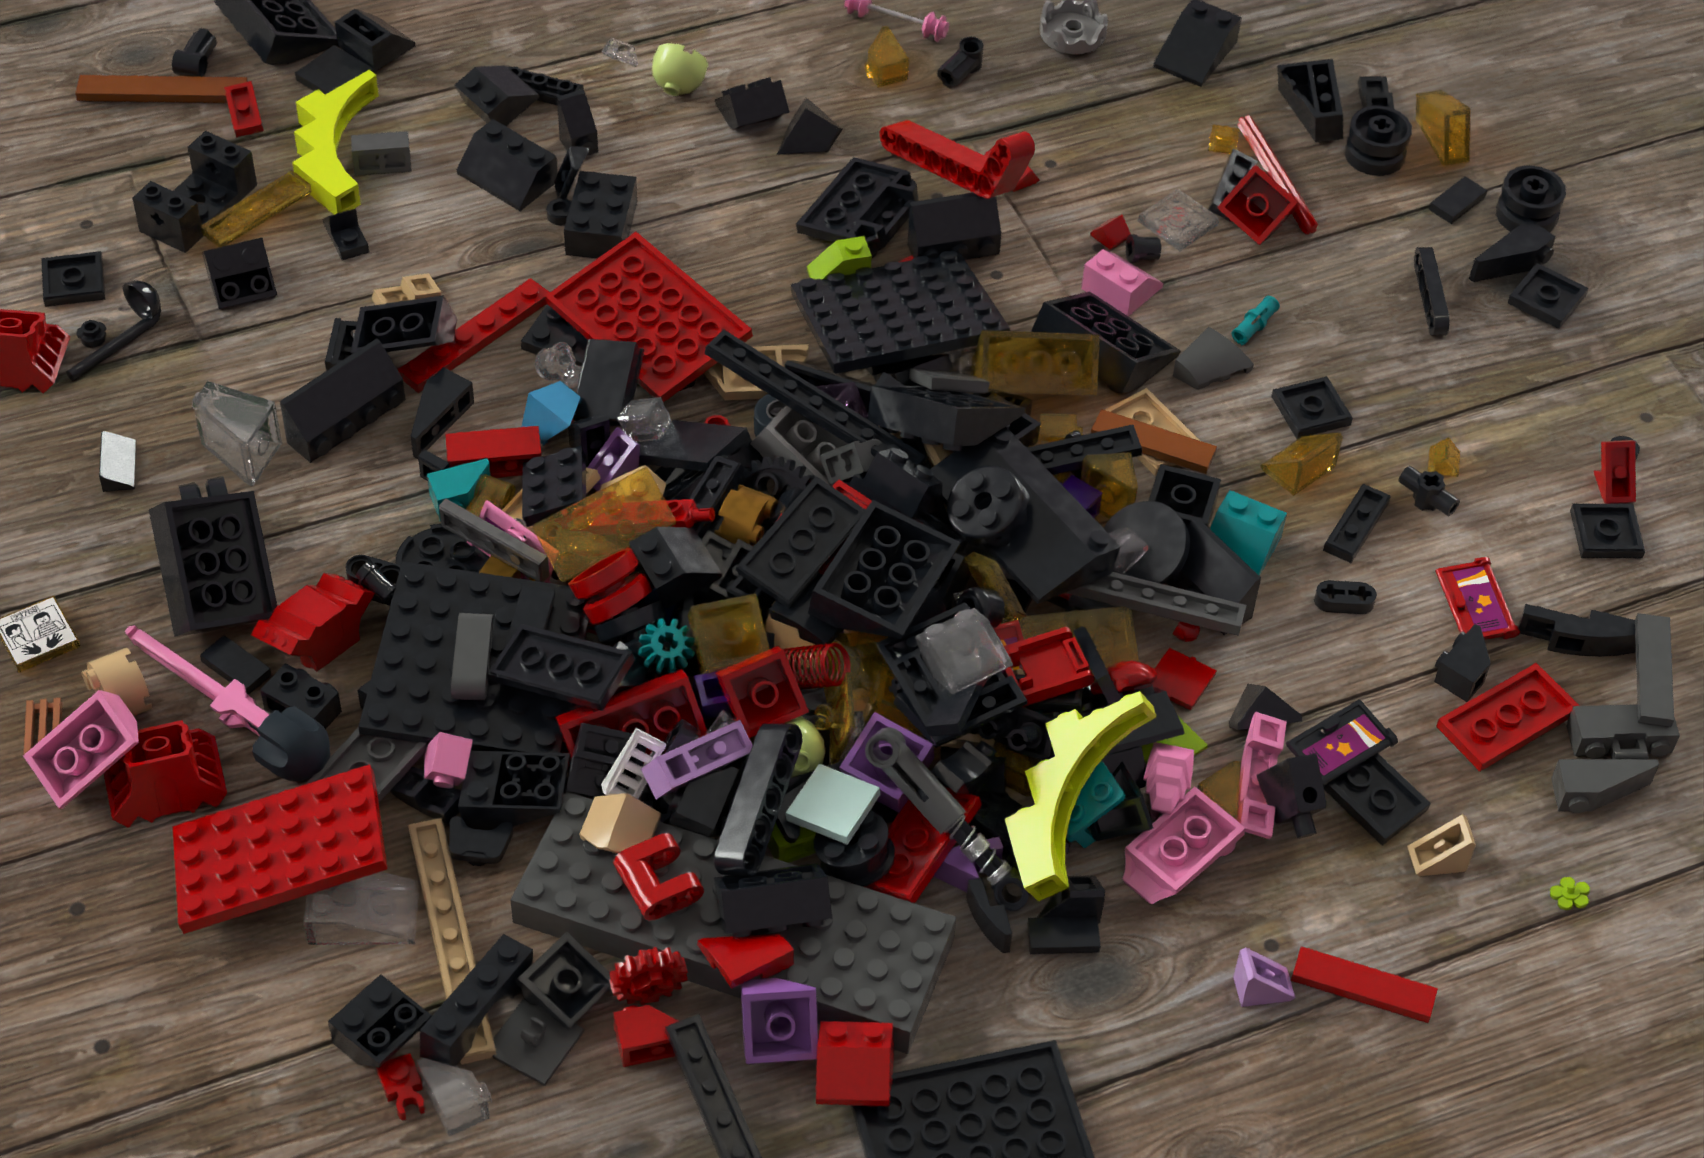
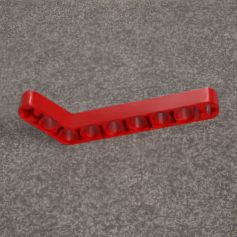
M910 120L887 125L880 130V141L887 151L985 199L1013 191L1035 152L1034 140L1026 131L998 139L987 157Z

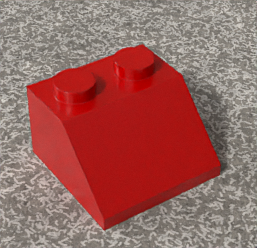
M1255 164L1220 203L1217 209L1258 245H1261L1286 221L1300 204Z
M778 646L715 673L729 707L736 720L741 721L749 738L756 736L760 726L763 724H783L809 713L784 650Z
M820 1022L817 1044L816 1104L889 1106L894 1064L893 1023Z

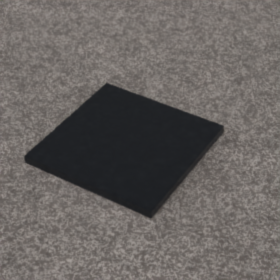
M1056 1040L896 1072L892 1074L889 1106L851 1105L865 1158H1095Z

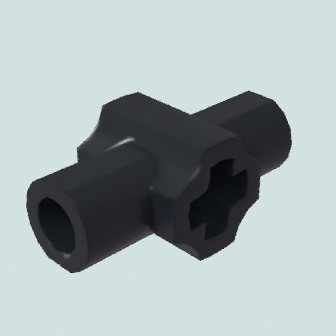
M1410 465L1401 473L1398 482L1414 492V505L1420 510L1434 511L1438 509L1445 515L1450 516L1459 506L1460 499L1445 490L1444 476L1437 471H1424L1421 473Z

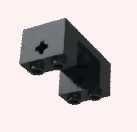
M204 131L188 146L193 173L172 191L150 181L132 197L139 231L184 253H187L257 186L252 151L208 131Z

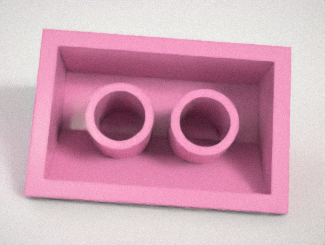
M98 690L24 754L23 757L57 807L63 809L139 743L137 720L119 695Z

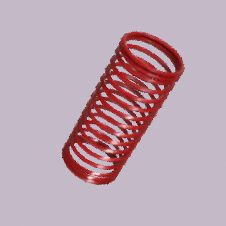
M839 643L783 649L785 654L788 655V661L791 660L793 673L800 689L840 686L849 677L851 668L850 658L846 649ZM834 647H837L841 651L844 661V671L842 677L838 681L837 679L840 674L841 662L839 654ZM830 648L835 652L838 660V673L833 681L835 661ZM827 651L829 652V654H830V656H831L832 665H833V666H832V674H831L830 678H829V676H828V674H829V660H828V657H827V655H826ZM818 656L820 658L821 673L819 672L818 668ZM812 657L815 662V675L812 668ZM795 658L798 663V677L795 671ZM801 658H802V660H803V665H804V674H803V675H802V671H801ZM806 658L809 660V675L806 667Z

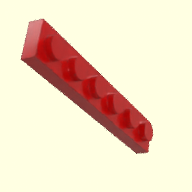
M528 279L457 328L453 342L431 346L397 369L403 378V382L420 393L423 391L427 380L431 376H435L443 367L452 371L547 304L545 295L550 292L533 279Z

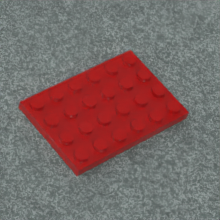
M637 232L631 234L545 295L546 303L586 339L637 342L638 347L645 350L637 383L660 404L667 401L718 363L704 353L705 347L723 329L743 342L753 337L752 329Z
M370 764L172 826L178 926L183 934L388 870L375 773Z

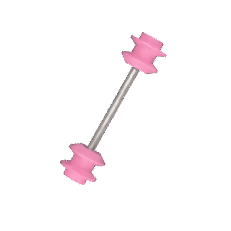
M845 0L844 2L847 13L852 14L856 10L860 18L871 9L921 25L924 38H928L932 34L936 42L941 38H945L948 33L949 23L946 22V16L943 15L940 19H936L934 12H931L924 20L873 5L871 4L872 0Z

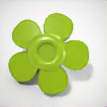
M1564 877L1560 880V886L1554 885L1550 889L1551 898L1558 900V907L1563 910L1572 909L1573 904L1577 908H1585L1589 904L1587 895L1590 893V886L1586 882H1579L1575 885L1573 878Z

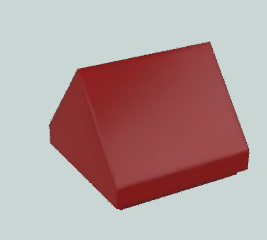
M1123 214L1109 219L1090 232L1093 238L1109 250L1127 240L1128 235L1131 234Z

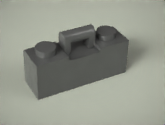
M1637 704L1573 706L1566 725L1573 754L1575 756H1587L1591 759L1600 758L1603 755H1608V753H1610L1611 759H1648V754L1656 757L1665 756L1673 752L1680 736L1675 717L1672 727L1638 723Z

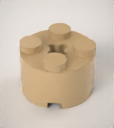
M128 648L88 662V669L82 671V676L88 690L93 689L95 693L98 690L119 695L133 716L152 709V704H145L143 699L150 695L136 661L129 663L126 655L131 654Z

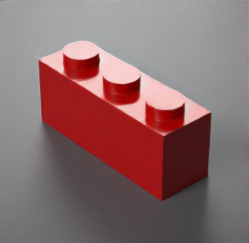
M539 426L445 434L447 462H449L450 468L488 458L491 478L523 476V463L534 457H542Z

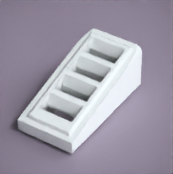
M636 728L601 783L603 793L605 795L628 793L638 799L647 781L641 771L642 766L629 759L631 756L644 762V767L653 759L662 755L666 743ZM639 743L651 749V754L648 755L636 749L637 744ZM624 769L636 774V778L634 779L624 774ZM617 782H620V783H622V784L628 786L629 789L627 790V789H625V788H623V787L617 785Z

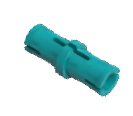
M1267 295L1255 309H1250L1245 314L1244 320L1231 332L1234 341L1240 345H1245L1257 331L1263 330L1267 325V320L1279 310L1280 304L1278 300L1273 296ZM1258 316H1260V318L1252 325L1251 323H1252Z

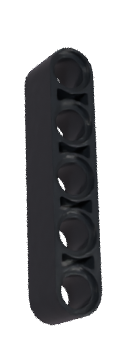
M763 724L760 726L715 851L714 864L719 874L754 876L758 873L803 742L802 732L797 724Z

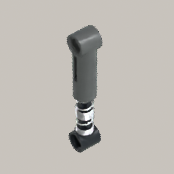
M891 727L882 728L877 731L866 743L865 753L868 761L875 767L881 768L940 834L948 832L950 839H955L961 846L960 850L966 855L967 859L971 862H976L981 868L980 873H985L988 876L987 880L992 885L991 888L994 890L995 900L998 905L1004 904L1005 910L1017 911L1023 908L1031 894L1023 887L1019 869L1010 866L1006 860H1001L995 854L996 849L989 847L990 843L981 835L982 833L977 834L975 826H970L965 821L964 813L966 810L911 751L900 731ZM883 740L890 743L893 753L887 755L881 752L878 745L879 741ZM1009 883L1018 885L1022 890V895H1011L1006 885Z

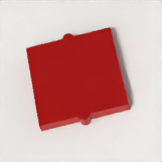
M1169 647L1154 668L1157 672V678L1152 684L1154 687L1166 691L1170 701L1192 710L1215 677L1217 670L1197 661L1196 657H1188Z

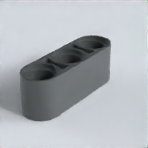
M459 613L451 680V699L486 701L489 679L487 673L490 669L493 639V614Z

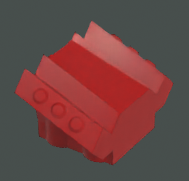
M0 309V386L14 387L24 392L33 384L44 394L55 383L71 336L59 325L46 324L45 313Z
M323 573L317 585H306L278 605L269 620L259 619L251 636L289 655L298 656L303 666L313 668L318 672L360 640V619L375 592L351 580H347L343 576Z
M183 720L138 730L139 743L103 773L112 820L128 828L138 816L153 823L158 817L181 811H189L194 814L203 801L217 808L227 795L215 736L200 728L189 730L188 725L184 724Z

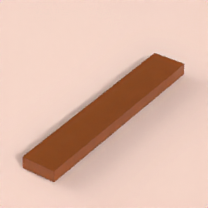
M79 75L75 94L77 101L227 103L224 87L248 82L247 77Z

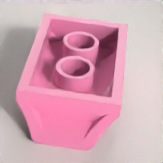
M1193 787L1184 795L1183 801L1179 800L1172 814L1164 813L1152 824L1153 829L1143 831L1125 847V871L1122 879L1124 883L1149 904L1176 895L1220 856L1230 854L1235 849L1236 842L1245 835L1246 828L1197 787Z

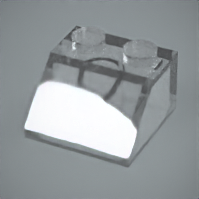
M975 608L962 610L954 618L941 624L931 625L925 629V632L915 636L923 661L929 672L952 694L1013 665L989 620Z

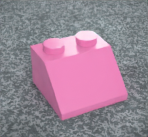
M1104 249L1084 265L1081 289L1085 292L1090 291L1127 316H1130L1163 288L1161 281L1119 255Z

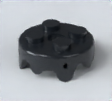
M993 465L981 466L963 475L952 488L947 500L948 520L953 529L973 546L989 544L995 547H1004L1010 542L1011 530L1015 526L1023 525L1026 522L1027 502L1031 501V498L1022 483L1009 470ZM984 498H992L989 507L979 509V504Z

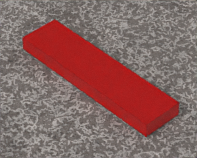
M1303 946L1300 947L1291 978L1293 982L1425 1023H1429L1438 991L1436 987Z

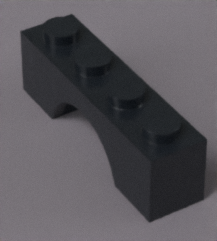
M503 934L420 1029V1057L451 1073L471 1049L478 1027L489 1009L503 996L513 999L521 990L516 981L533 964V949Z

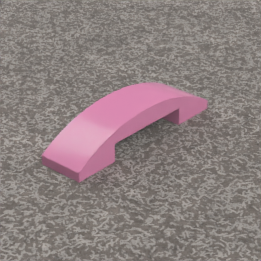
M1255 712L1247 734L1240 765L1236 795V820L1246 828L1245 832L1270 839L1273 833L1276 807L1267 805L1256 775L1277 764L1278 755L1284 747L1287 721Z

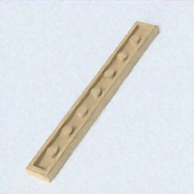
M442 818L409 824L408 829L447 999L476 966L443 821ZM487 1014L478 1027L471 1049L460 1061L461 1065L492 1058V1055H496Z

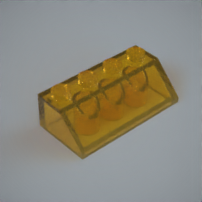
M982 330L972 359L971 374L989 381L988 392L1097 395L1100 335Z

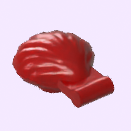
M1134 660L1116 662L1107 667L1117 691L1122 692L1123 695L1134 693L1135 687L1152 684L1157 678V672L1154 668ZM1093 682L1090 686L1091 693L1093 695L1103 694L1098 682Z

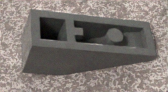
M1558 759L1551 778L1558 811H1571L1573 813L1593 811L1650 785L1659 767L1658 759Z

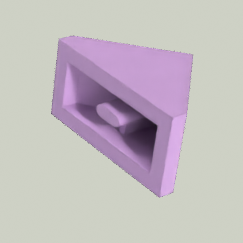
M1246 947L1240 950L1233 978L1241 1007L1289 1002L1295 999L1286 967Z

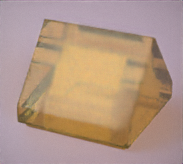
M1448 437L1430 446L1427 472L1437 471L1443 475L1458 477L1460 450Z

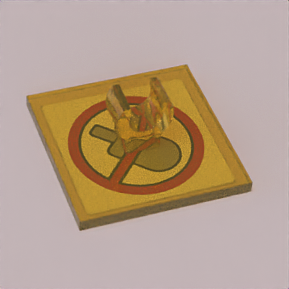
M850 672L846 673L831 706L819 704L814 712V715L825 717H818L815 727L819 730L830 728L831 764L839 761L855 730L852 673Z

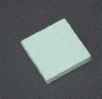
M818 764L786 811V820L848 845L879 798L880 787Z

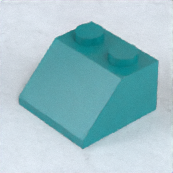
M1229 490L1216 512L1210 530L1260 576L1282 538L1287 513Z

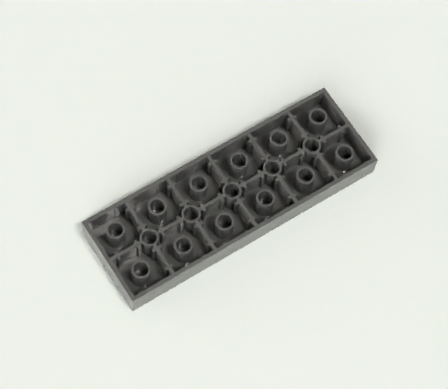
M566 792L563 797L561 812L555 814L510 899L513 923L561 938L568 932L582 946L626 960L625 956L627 955L638 956L639 950L657 947L658 952H661L668 947L671 949V953L679 951L681 957H684L688 970L687 981L741 998V984L731 989L719 969L712 968L697 945V940L702 938L732 936V933L726 934L722 927L714 885V877L728 876L719 874L715 868L714 856L719 840L659 821L653 837L663 833H670L681 850L680 855L674 862L654 871L659 881L663 883L685 873H695L705 891L703 896L692 905L660 919L648 921L645 920L613 865V861L618 854L597 849L587 840L583 841L580 838L581 829L593 800ZM764 855L759 871L797 865ZM828 876L832 919L823 920L824 924L816 927H804L802 923L788 925L789 929L781 932H768L767 928L753 930L752 935L779 934L793 947L794 965L769 978H779L815 987L817 1024L820 1025L821 1021L893 1023L894 1050L909 1054L954 941L956 917ZM758 975L752 979H761V977Z

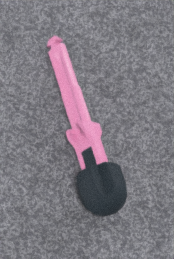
M135 625L129 626L125 630L126 635L135 646L137 645L147 655L212 699L213 702L210 704V707L216 713L222 714L219 717L222 723L229 728L246 727L258 735L259 738L253 744L254 758L258 763L280 778L289 781L308 780L323 770L330 758V742L327 731L319 722L295 706L288 707L282 713L276 710L268 714L256 705V701L246 693V687L238 680L234 679L225 688L141 629L138 630Z

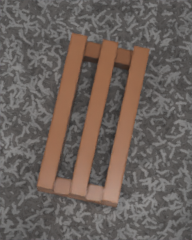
M54 698L52 703H48L47 699H40V704H34L33 700L26 701L24 754L34 747L35 713H39L38 742L47 735L48 712H53L52 730L62 722L63 704L61 698Z

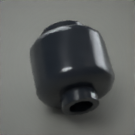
M974 587L963 591L958 598L956 606L966 602L980 624L981 630L995 628L1002 622L1005 614V603L998 591L991 588Z

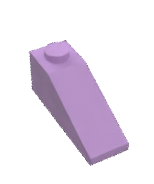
M738 720L656 757L642 767L641 771L657 800L685 787L688 782L705 777L750 754L753 745L741 721Z

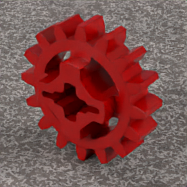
M653 947L648 950H639L638 956L635 957L627 955L625 956V963H616V970L609 973L613 996L616 995L619 1002L626 999L629 1005L633 1004L636 1000L640 1001L641 1005L659 1002L660 996H672L671 992L673 990H681V982L688 980V970L684 957H681L679 951L671 953V949L668 947L661 952H658L657 947Z

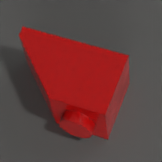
M650 1005L640 1007L628 1006L621 1011L613 1012L614 1031L623 1067L675 1057V1053L666 1035L665 1027L679 1022L678 1020Z

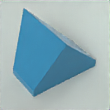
M562 381L528 393L521 427L539 426L540 443L544 446L548 442L547 440L570 426L578 403L580 404L583 399Z

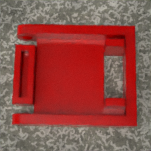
M1069 627L1056 629L995 649L998 657L996 661L1005 678L1012 675L1026 697L1027 705L1087 687L1094 682V676L1089 669V664ZM1021 666L1026 676L1020 678L1019 683L1012 671V668Z

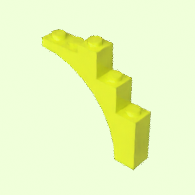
M370 70L327 94L316 90L296 101L299 124L303 127L294 131L297 153L302 156L292 162L295 182L333 214L355 209L361 205L358 183L345 171L339 161L337 147L341 135L350 120L365 105L379 96L376 74Z
M1140 691L1126 695L1120 701L1105 708L1097 709L1084 718L1074 709L1070 712L1062 713L1057 718L1045 723L1055 757L1042 760L1036 766L1025 771L1035 805L1022 808L1016 814L1005 818L1023 887L1037 901H1041L1069 887L1065 866L1066 835L1075 803L1091 773L1116 744L1135 729L1157 717L1154 706Z

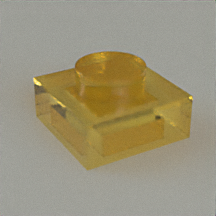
M1213 124L1208 151L1230 154L1233 148L1237 150L1240 128Z

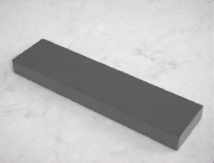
M1637 613L1635 618L1638 723L1672 727L1674 722L1670 617Z

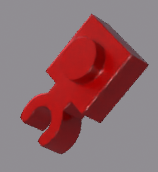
M411 1053L388 1060L381 1067H376L387 1101L390 1102L397 1099V1114L402 1121L406 1120L405 1107L410 1104L416 1105L420 1114L425 1113L424 1099L418 1093V1091L423 1090V1086Z

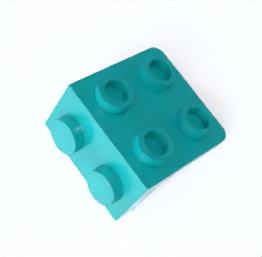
M1102 760L1095 767L1081 789L1069 821L1066 839L1070 843L1077 841L1083 848H1087L1096 841L1087 828L1125 799L1124 791Z

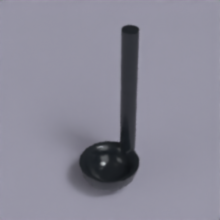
M132 280L123 285L125 299L142 320L67 370V376L72 381L145 333L159 321L161 304L158 292L149 283Z

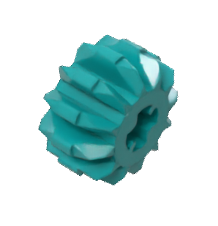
M660 618L658 619L657 627L648 624L645 629L647 634L640 635L639 642L644 646L639 648L638 654L643 657L648 656L644 663L647 668L651 667L654 663L657 665V674L662 673L663 667H667L668 673L676 671V666L685 669L688 665L686 659H692L695 652L689 647L694 645L695 639L694 637H685L689 631L688 626H683L679 630L676 628L678 622L676 618L672 619L670 626H666L665 620ZM664 642L671 643L669 652L662 650Z

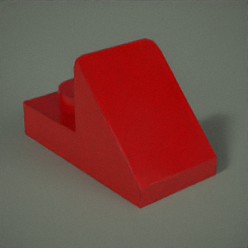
M1635 441L1601 442V470H1594V475L1605 504L1636 502Z

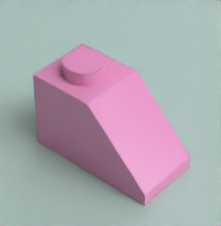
M439 732L427 745L424 753V778L433 780L434 785L442 788L458 786L466 777L473 740Z

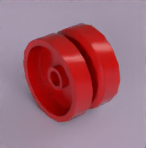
M631 548L620 550L600 560L568 583L577 599L592 597L583 608L591 624L600 623L627 610L654 589L645 573L630 575L639 564Z

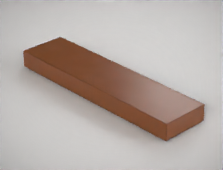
M1101 409L1091 429V433L1133 424L1142 447V454L1203 474H1207L1217 449L1215 445Z

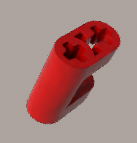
M663 833L621 851L613 861L618 874L645 920L648 921L660 919L692 905L703 896L705 891L695 873H685L663 883L659 881L654 871L674 862L681 852L680 847L670 833Z

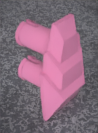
M1154 742L1143 778L1146 781V794H1149L1150 815L1153 820L1156 821L1158 819L1159 813L1162 815L1164 813L1172 814L1179 800L1183 801L1186 789L1190 790L1194 750Z

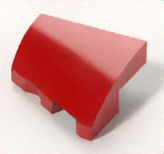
M779 934L750 935L746 937H712L697 940L698 947L712 968L719 969L731 989L758 975L761 979H766L794 965V949Z

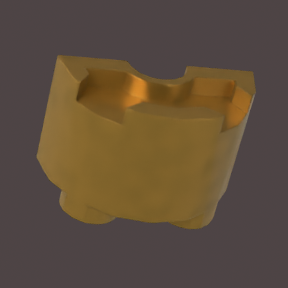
M739 484L738 491L731 489L725 498L718 514L724 517L720 528L715 530L714 534L734 544L740 539L754 546L763 537L764 527L761 526L763 520L768 519V517L770 518L778 500L775 497Z

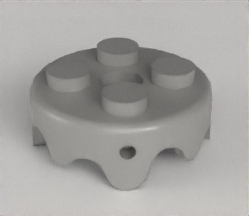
M1047 0L1041 14L1040 35L1048 46L1059 53H1088L1097 49L1104 42L1107 33L1108 17L1107 14L1101 15L1099 13L1096 0H1084L1081 2L1062 0L1056 6L1053 5L1052 1Z

